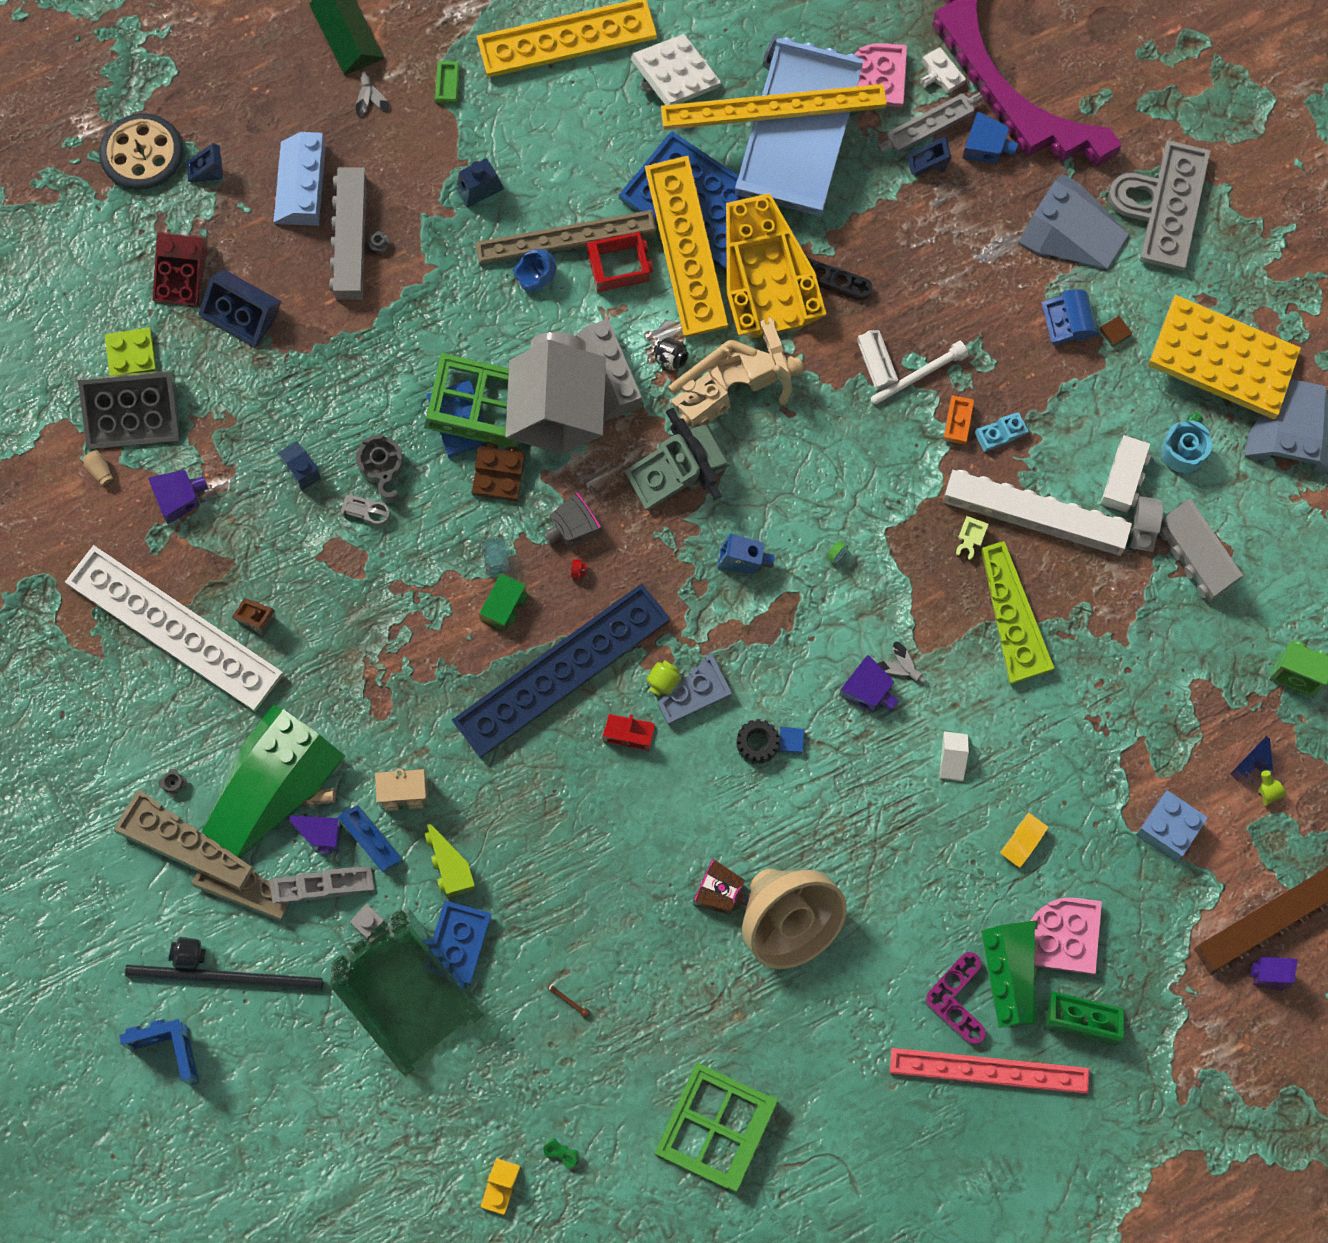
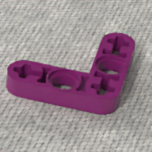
M973 952L964 953L927 993L925 1001L928 1008L966 1043L977 1045L985 1037V1028L954 999L957 993L981 967L979 956ZM972 958L975 961L973 963L975 969L968 968L964 973L968 978L965 979L960 971L955 970V967L961 970L966 964L964 959L970 960ZM949 975H956L959 978L960 985L957 988L948 986L946 980ZM941 984L947 992L941 998L943 1004L937 1003L934 1005L931 995L937 996L942 991V988L939 987ZM955 1009L961 1012L962 1020L959 1023H953L949 1019L948 1015L951 1010ZM967 1019L971 1022L967 1026L972 1030L978 1028L979 1032L977 1034L979 1039L976 1037L969 1038L970 1031L966 1027L961 1031L959 1027Z

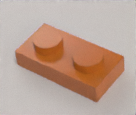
M951 396L943 437L944 441L966 444L974 399Z

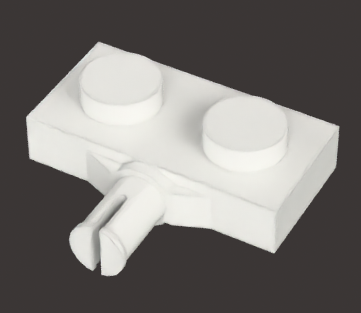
M940 47L922 58L921 62L929 72V75L920 79L923 87L936 82L948 94L965 84L966 78Z

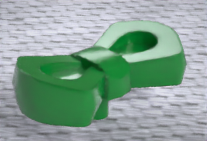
M555 1138L548 1140L544 1144L543 1152L545 1157H558L563 1161L567 1169L573 1168L578 1164L579 1154L577 1150L568 1149L566 1145L561 1146Z

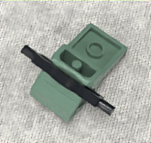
M674 408L668 409L665 413L672 423L670 429L674 436L661 443V448L625 470L644 508L648 511L685 487L694 489L702 485L704 490H709L713 500L721 498L722 494L715 484L717 482L715 475L731 466L708 425L704 424L689 429L684 418L679 419Z

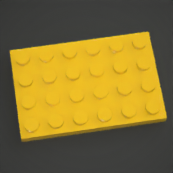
M1175 295L1147 366L1275 420L1280 412L1301 348Z

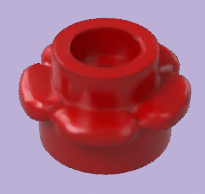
M582 558L580 560H572L570 578H576L577 581L580 580V577H585L587 564L582 563Z

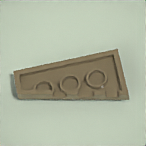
M254 870L241 891L197 871L192 881L193 887L281 922L290 906V903L273 905L270 882L259 876Z

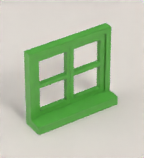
M441 353L424 429L503 447H515V440L505 438V427L477 421L481 403L507 409L506 402L483 397L487 377L508 382L509 368ZM449 368L479 375L475 395L445 389ZM443 394L473 401L470 418L466 419L439 413Z
M696 1062L654 1154L736 1193L778 1098L770 1094L767 1096ZM702 1079L728 1091L714 1121L689 1109ZM732 1094L758 1105L744 1135L719 1124ZM684 1118L710 1129L697 1160L671 1148ZM714 1132L740 1144L727 1174L701 1162Z

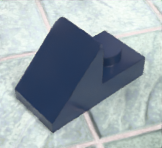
M946 137L907 154L911 174L915 177L933 168L944 172L952 158Z
M212 143L187 161L188 182L220 180L223 178L220 145Z

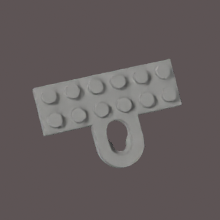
M1167 140L1158 179L1136 173H1126L1117 177L1112 183L1109 190V202L1113 209L1123 216L1148 222L1140 261L1184 271L1210 150ZM1136 188L1145 190L1151 194L1152 203L1146 206L1139 205L1133 199L1127 197L1126 191Z

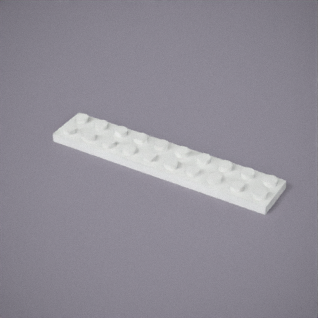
M94 545L65 581L66 585L254 712L257 711L283 676L282 671Z

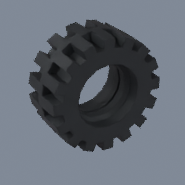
M756 719V721L750 720L739 730L736 746L740 756H743L745 761H751V764H764L766 761L769 762L778 751L780 743L779 733L775 730V726L768 724L766 720L764 722L761 719ZM754 733L764 734L767 737L768 745L764 750L755 751L749 746L748 738Z

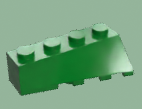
M1036 920L999 925L981 930L999 1028H1017L1036 1023V990H1034V977H1037V967H1034V952H1037L1035 929L1038 930V921Z

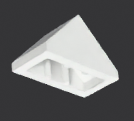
M943 733L939 779L963 782L969 753L967 734Z

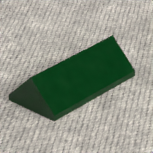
M311 0L309 6L344 76L384 59L355 0Z

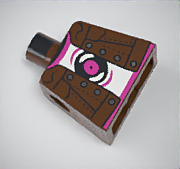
M712 859L694 897L693 905L731 915L735 905L744 909L747 908L750 895L742 892L745 883L743 878Z

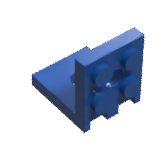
M164 1019L153 1021L150 1023V1027L143 1029L140 1026L131 1027L125 1030L126 1033L119 1035L121 1045L130 1051L173 1040L181 1080L189 1086L199 1084L188 1028L179 1019L165 1022Z

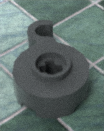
M383 434L372 435L362 441L363 444L359 447L358 452H356L358 469L365 479L378 484V492L382 501L388 504L395 503L399 500L397 491H385L393 486L394 479L401 473L403 467L401 448L397 441H393ZM378 456H382V459H384L382 462H376Z

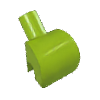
M1265 770L1261 772L1263 783L1258 793L1262 795L1264 806L1286 796L1284 787L1279 781L1272 779L1270 771Z

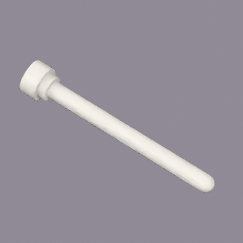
M961 341L951 345L948 353L873 395L871 402L878 404L950 361L965 359L969 356L967 348Z

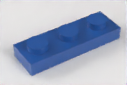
M358 805L340 814L339 820L382 872L397 866L403 860Z

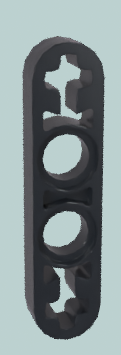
M807 258L814 271L823 270L826 273L823 279L817 278L819 287L860 301L867 300L871 296L873 286L870 280ZM843 277L847 280V284L845 286H838L835 283V279ZM851 281L854 282V285H853V287H852V290L849 289V288H850V285H851ZM861 286H865L863 293L859 292Z

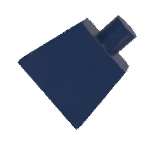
M483 159L473 162L471 166L459 172L456 190L468 208L504 190V187L489 160Z

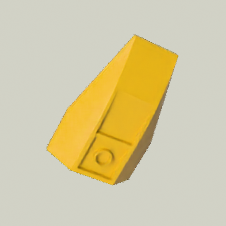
M768 193L726 203L727 296L738 336L763 337L765 333L761 328V321L764 320L766 325H769L768 318L773 319L777 333L802 328L826 316L815 271L771 194Z

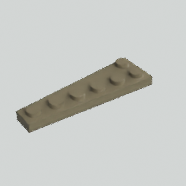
M139 789L113 829L115 833L240 891L253 872L250 865L227 849L220 847L214 840L204 836L198 829L188 825L179 816L165 809L160 803Z

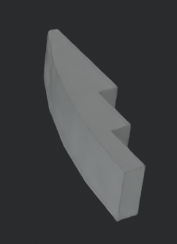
M371 866L329 869L319 873L298 874L296 877L272 878L269 881L273 905L340 897L374 890Z

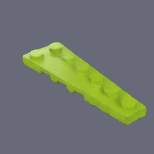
M1005 541L983 547L981 552L1009 685L1052 672L1055 668Z

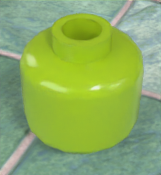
M665 660L663 663L657 662L647 676V682L651 685L649 690L660 697L663 693L671 694L682 679L679 674L680 669Z

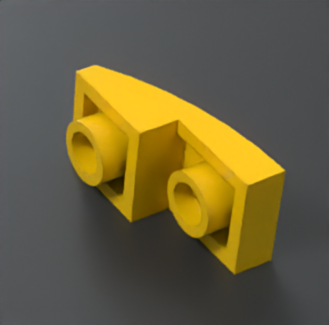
M1028 812L1014 830L1015 833L1000 851V854L1020 868L1039 843L1048 826Z

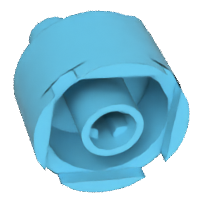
M1193 420L1174 424L1162 442L1161 459L1174 471L1184 474L1196 471L1203 465L1212 450L1208 429L1201 423Z

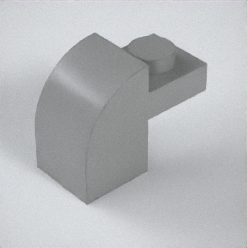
M1138 496L1133 516L1135 524L1130 548L1154 551L1157 534L1160 532L1163 505L1161 500Z

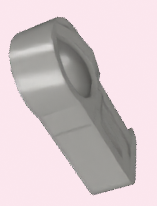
M349 494L346 495L341 508L343 517L346 514L363 519L364 523L371 524L374 527H382L389 522L390 512L386 504ZM370 513H376L385 518L381 521H374L370 518Z

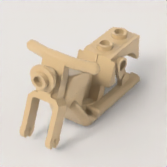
M768 318L769 325H766L764 320L761 321V328L765 333L763 341L769 353L734 340H729L668 386V390L673 395L682 389L685 391L673 398L671 403L675 409H679V419L684 418L690 429L704 424L709 425L710 422L724 414L731 407L727 391L734 383H745L750 386L752 391H758L777 381L779 376L783 384L779 403L785 405L788 402L793 390L791 376L804 375L803 369L805 367L798 357L789 356L786 360L773 319ZM708 370V372L705 375H703L701 378L694 382V380L697 377H699L702 373Z

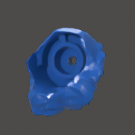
M546 249L530 250L524 254L519 264L513 270L516 280L519 281L526 293L530 294L536 290H541L555 276V259Z

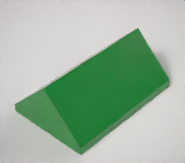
M1051 991L1044 1029L1117 1046L1124 1039V1008Z

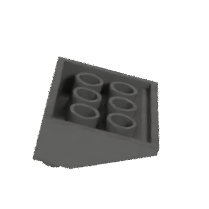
M174 369L84 377L78 380L87 449L180 440L178 398Z

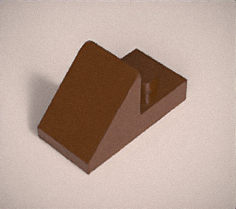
M244 598L232 618L238 623L251 627L263 637L276 619V614L273 608Z

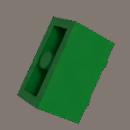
M500 573L479 613L480 620L506 632L508 626L512 627L518 616L516 611L519 606L523 607L528 598L526 585Z

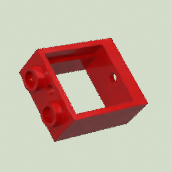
M640 232L587 242V254L597 292L649 282L650 273H653L651 260L646 259L645 253H648L647 243L645 239H641ZM636 248L641 271L604 277L599 255Z

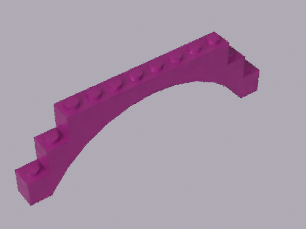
M944 0L947 5L936 10L932 21L936 33L941 34L946 47L955 54L958 64L968 72L970 81L977 85L983 99L990 103L994 115L999 117L1004 125L1009 127L1008 134H1012L1016 143H1018L1017 147L1020 151H1024L1026 156L1029 157L1050 145L1052 153L1063 162L1084 150L1086 158L1092 161L1096 167L1118 155L1122 144L1110 127L1079 124L1054 116L1029 102L1009 85L997 71L985 50L978 28L977 0Z

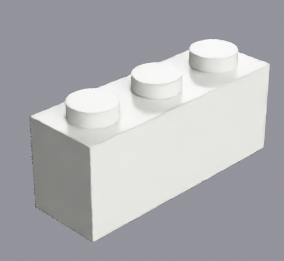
M1123 435L1109 474L1101 505L1125 513L1128 512L1130 506L1135 507L1139 496L1135 491L1137 485H1142L1145 473L1142 472L1143 465L1147 466L1151 457V453L1148 452L1149 443Z

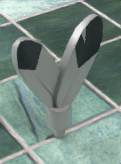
M363 71L361 77L362 88L355 108L357 116L362 117L367 112L370 99L380 110L388 111V101L371 85L369 76Z
M896 641L893 643V652L899 663L890 661L877 663L888 675L910 676L915 681L926 682V679L922 677V673L914 669V664L907 649L900 642Z

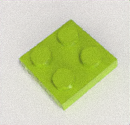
M150 327L104 334L109 375L157 371Z

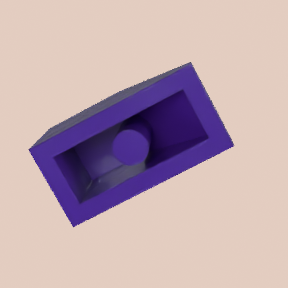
M290 816L289 821L315 851H318V854L331 855L332 851L339 852L341 830L339 818Z
M1261 957L1251 967L1250 975L1254 977L1253 985L1279 991L1293 985L1298 959Z

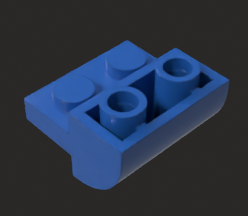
M1085 290L1063 291L1062 296L1041 302L1053 346L1076 339L1078 342L1099 335L1089 295Z

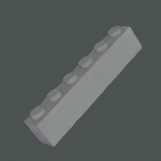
M338 167L337 176L333 177V187L337 189V196H333V210H336V216H332V230H335V237H331V249L335 251V255L330 259L331 271H334V278H330V292H334L336 300H363L367 186L365 167Z

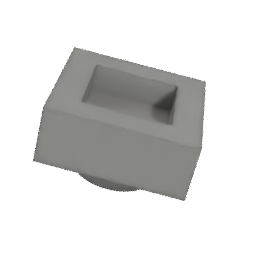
M366 904L350 921V924L369 939L385 921Z

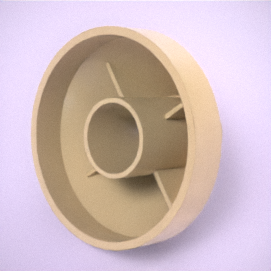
M765 869L758 873L751 882V893L743 920L742 935L746 946L761 964L774 969H787L799 966L822 953L837 937L846 918L847 905L845 897L831 878L822 872L814 870L777 871L776 869Z

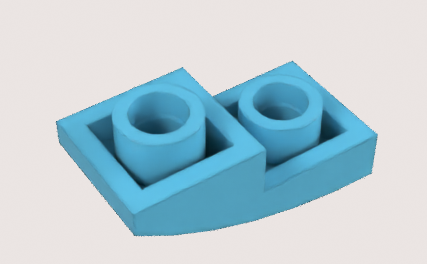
M1017 412L999 418L996 423L977 428L974 433L983 451L986 452L1020 438L1029 431L1020 413Z

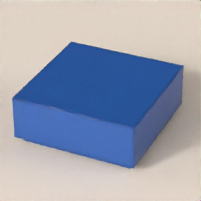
M780 727L778 752L802 754L804 729Z

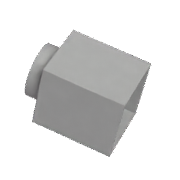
M544 333L532 338L529 350L509 360L505 438L565 454L602 436L606 357L586 351L585 341L575 335Z

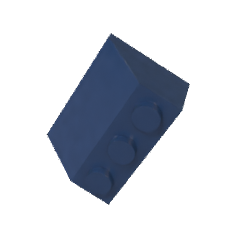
M224 269L210 277L198 315L256 347L274 323L282 301Z

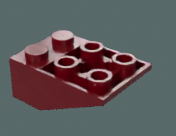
M169 232L157 233L152 301L198 306L206 263L208 237Z

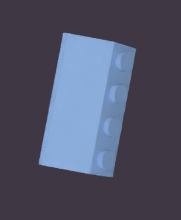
M299 132L281 141L274 224L319 226L326 149L323 133Z

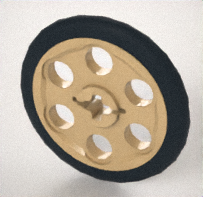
M147 113L132 114L115 122L106 131L99 148V160L106 175L116 184L137 190L150 189L167 181L178 169L183 156V142L174 125L164 118ZM142 127L149 129L148 134L144 136L137 134V132ZM122 136L129 138V141L124 145L117 143V140ZM159 138L167 139V143L164 146H157L155 144ZM136 142H138L140 148L144 150L146 160H144L142 154L138 152ZM120 156L127 158L126 162L122 165L115 163L116 158ZM157 158L165 159V163L162 166H155L153 164ZM137 167L145 169V172L140 176L133 174L134 169Z

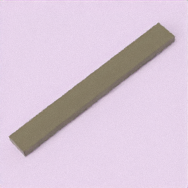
M652 210L475 243L479 265L481 266L519 259L533 249H546L549 253L585 247L587 242L640 232L641 236L656 234Z

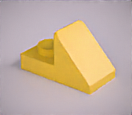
M496 1158L487 1180L488 1185L480 1206L481 1208L505 1215L520 1169L519 1165Z

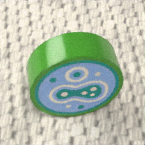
M843 541L836 542L830 549L827 559L833 564H837L847 552L848 545Z

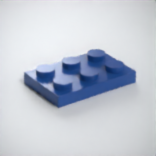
M470 380L445 388L475 395ZM428 393V394H427V398H428L429 403H430V399H431V394H432V393ZM443 394L439 413L469 419L473 401ZM480 410L477 421L485 423ZM439 432L448 458L478 449L479 446L484 447L486 442Z
M444 901L423 972L471 985L492 914Z

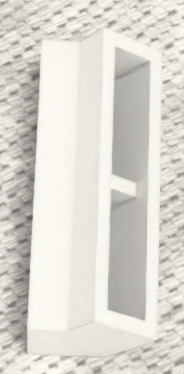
M869 330L865 334L859 335L857 342L875 390L879 391L896 383L898 378L880 331Z

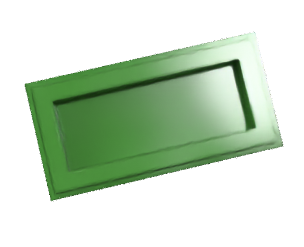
M437 62L435 104L457 105L460 62Z

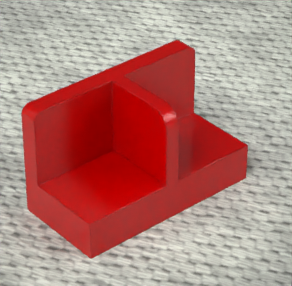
M609 714L603 731V742L649 751L655 724L634 719V715L631 714L629 718Z

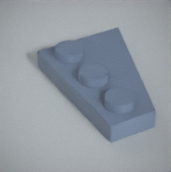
M712 653L695 667L671 694H666L658 702V707L667 725H671L732 696V692Z

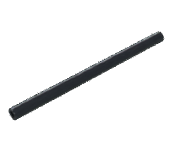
M129 964L125 968V977L322 990L323 978L202 969L192 971L172 967Z

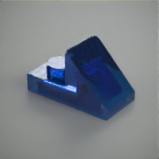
M1267 735L1230 773L1232 777L1236 780L1242 775L1247 778L1255 768L1261 772L1265 770L1273 772L1271 743Z

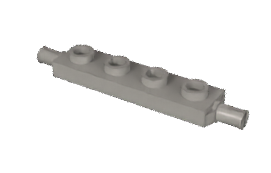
M977 93L970 98L960 94L887 132V141L877 145L878 151L882 154L893 148L899 154L970 117L974 112L973 106L983 101L981 93Z

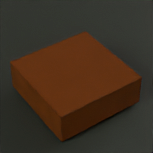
M1120 316L1102 325L1099 329L1112 347L1132 335V332Z

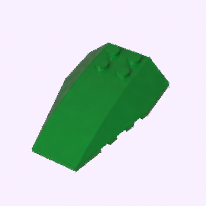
M273 705L243 743L202 833L238 858L242 857L260 842L268 831L274 830L286 816L296 812L304 801L314 797L345 758V755L321 735L284 709Z

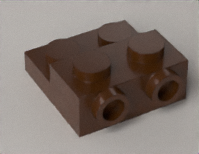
M486 443L484 447L479 446L472 495L518 502L525 453L521 452L520 448L512 446L508 447L507 450L498 449V446L492 443Z

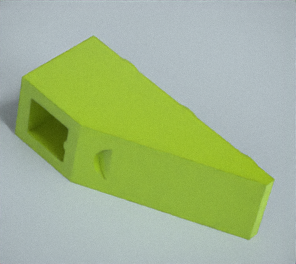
M431 824L427 825L429 832L425 833L428 847L433 846L435 855L431 856L434 869H439L442 878L437 879L441 893L446 892L447 897L451 898L475 891L468 862Z

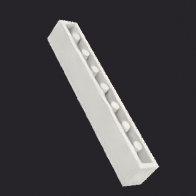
M952 470L942 502L1121 556L1125 549L1132 523L1126 522L1121 517L1112 518L1105 516L1098 510H1085L1074 503L1065 504L1059 502L1057 498H1045L1031 490L1022 491L1015 489L1011 484L995 483L988 477H975L964 470Z

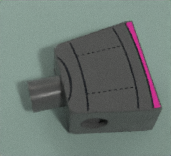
M576 492L550 514V523L553 527L545 531L543 536L549 545L561 539L565 546L570 548L602 534V527L579 492Z

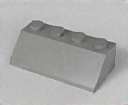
M609 319L586 326L575 336L585 341L586 351L606 357L603 422L642 408L641 394Z
M1191 498L1162 519L1159 535L1164 541L1167 540L1171 546L1173 556L1181 561L1186 575L1194 580L1202 598H1206L1208 603L1235 587L1243 575Z

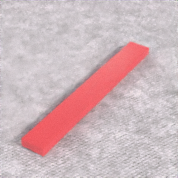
M898 1048L891 1049L889 1074L1081 1094L1088 1093L1089 1068Z

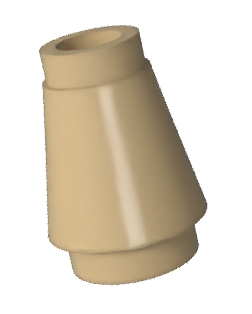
M98 450L92 451L83 457V467L101 486L110 483L114 479L104 455L100 454Z

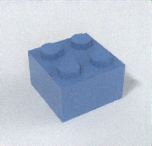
M1167 790L1160 797L1136 835L1177 862L1184 855L1208 817Z

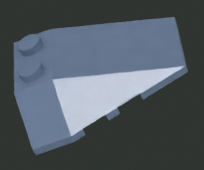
M1062 174L1054 181L1036 209L1018 244L1037 255H1051L1058 257L1059 260H1073L1081 265L1107 270L1129 234L1082 184Z
M1290 379L1277 418L1274 420L1262 414L1259 415L1248 434L1244 457L1268 461L1271 455L1312 463V471L1328 474V394L1326 386Z

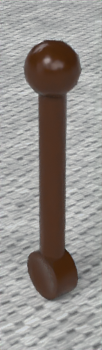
M549 984L546 987L579 1011L583 1018L590 1016L588 1009L580 1007L553 985Z

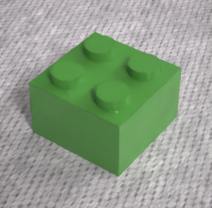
M1290 641L1278 654L1269 679L1314 697L1328 681V654L1323 651L1311 650L1304 643Z

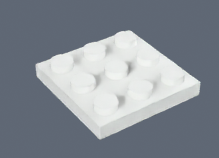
M685 34L635 52L631 57L632 62L665 105L680 104L715 90L721 84L720 80Z

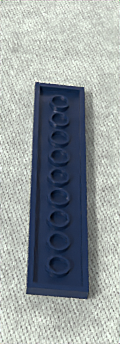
M641 583L453 718L452 723L481 759L670 622V618Z

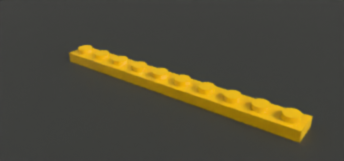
M884 84L663 105L661 106L663 130L883 109L886 108L887 103Z

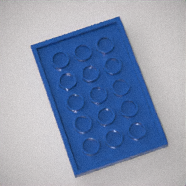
M671 131L621 191L619 199L637 212L652 210L654 223L658 225L645 166L688 156L713 263L727 272L726 203L746 199V197L735 195V186L739 175Z

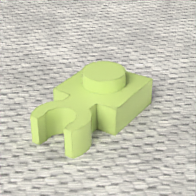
M966 516L958 537L964 543L958 546L956 555L959 556L963 549H967L970 552L968 560H971L974 556L973 545L981 546L989 524Z

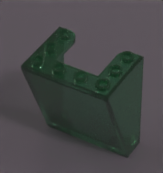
M409 907L404 911L402 909L396 911L390 917L391 921L385 926L382 924L378 925L370 933L372 936L367 940L361 939L351 947L352 951L346 956L342 954L332 962L333 966L331 967L330 987L404 1077L415 1070L413 1064L416 1061H422L424 1054L461 1025L465 1027L470 1019L475 1023L484 1016L482 1006Z

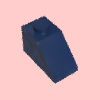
M297 441L277 453L301 491L321 479L318 468Z

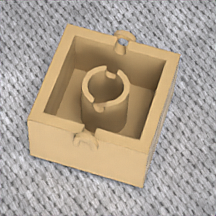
M399 768L394 772L375 773L376 800L381 808H385V811H398L399 806H409V809H423V805L429 804L428 779L424 769L403 771V769ZM398 771H401V772H402V775H401V776L398 775V773H397Z

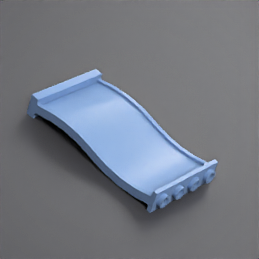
M777 38L762 96L858 86L864 60L854 54L844 55L834 49H820L811 43L800 44L791 38ZM850 112L754 121L735 186V195L751 198L770 193L777 206L822 217Z

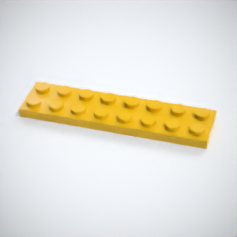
M631 0L477 36L487 78L657 39L647 0Z
M684 156L645 166L684 338L728 328L689 157Z

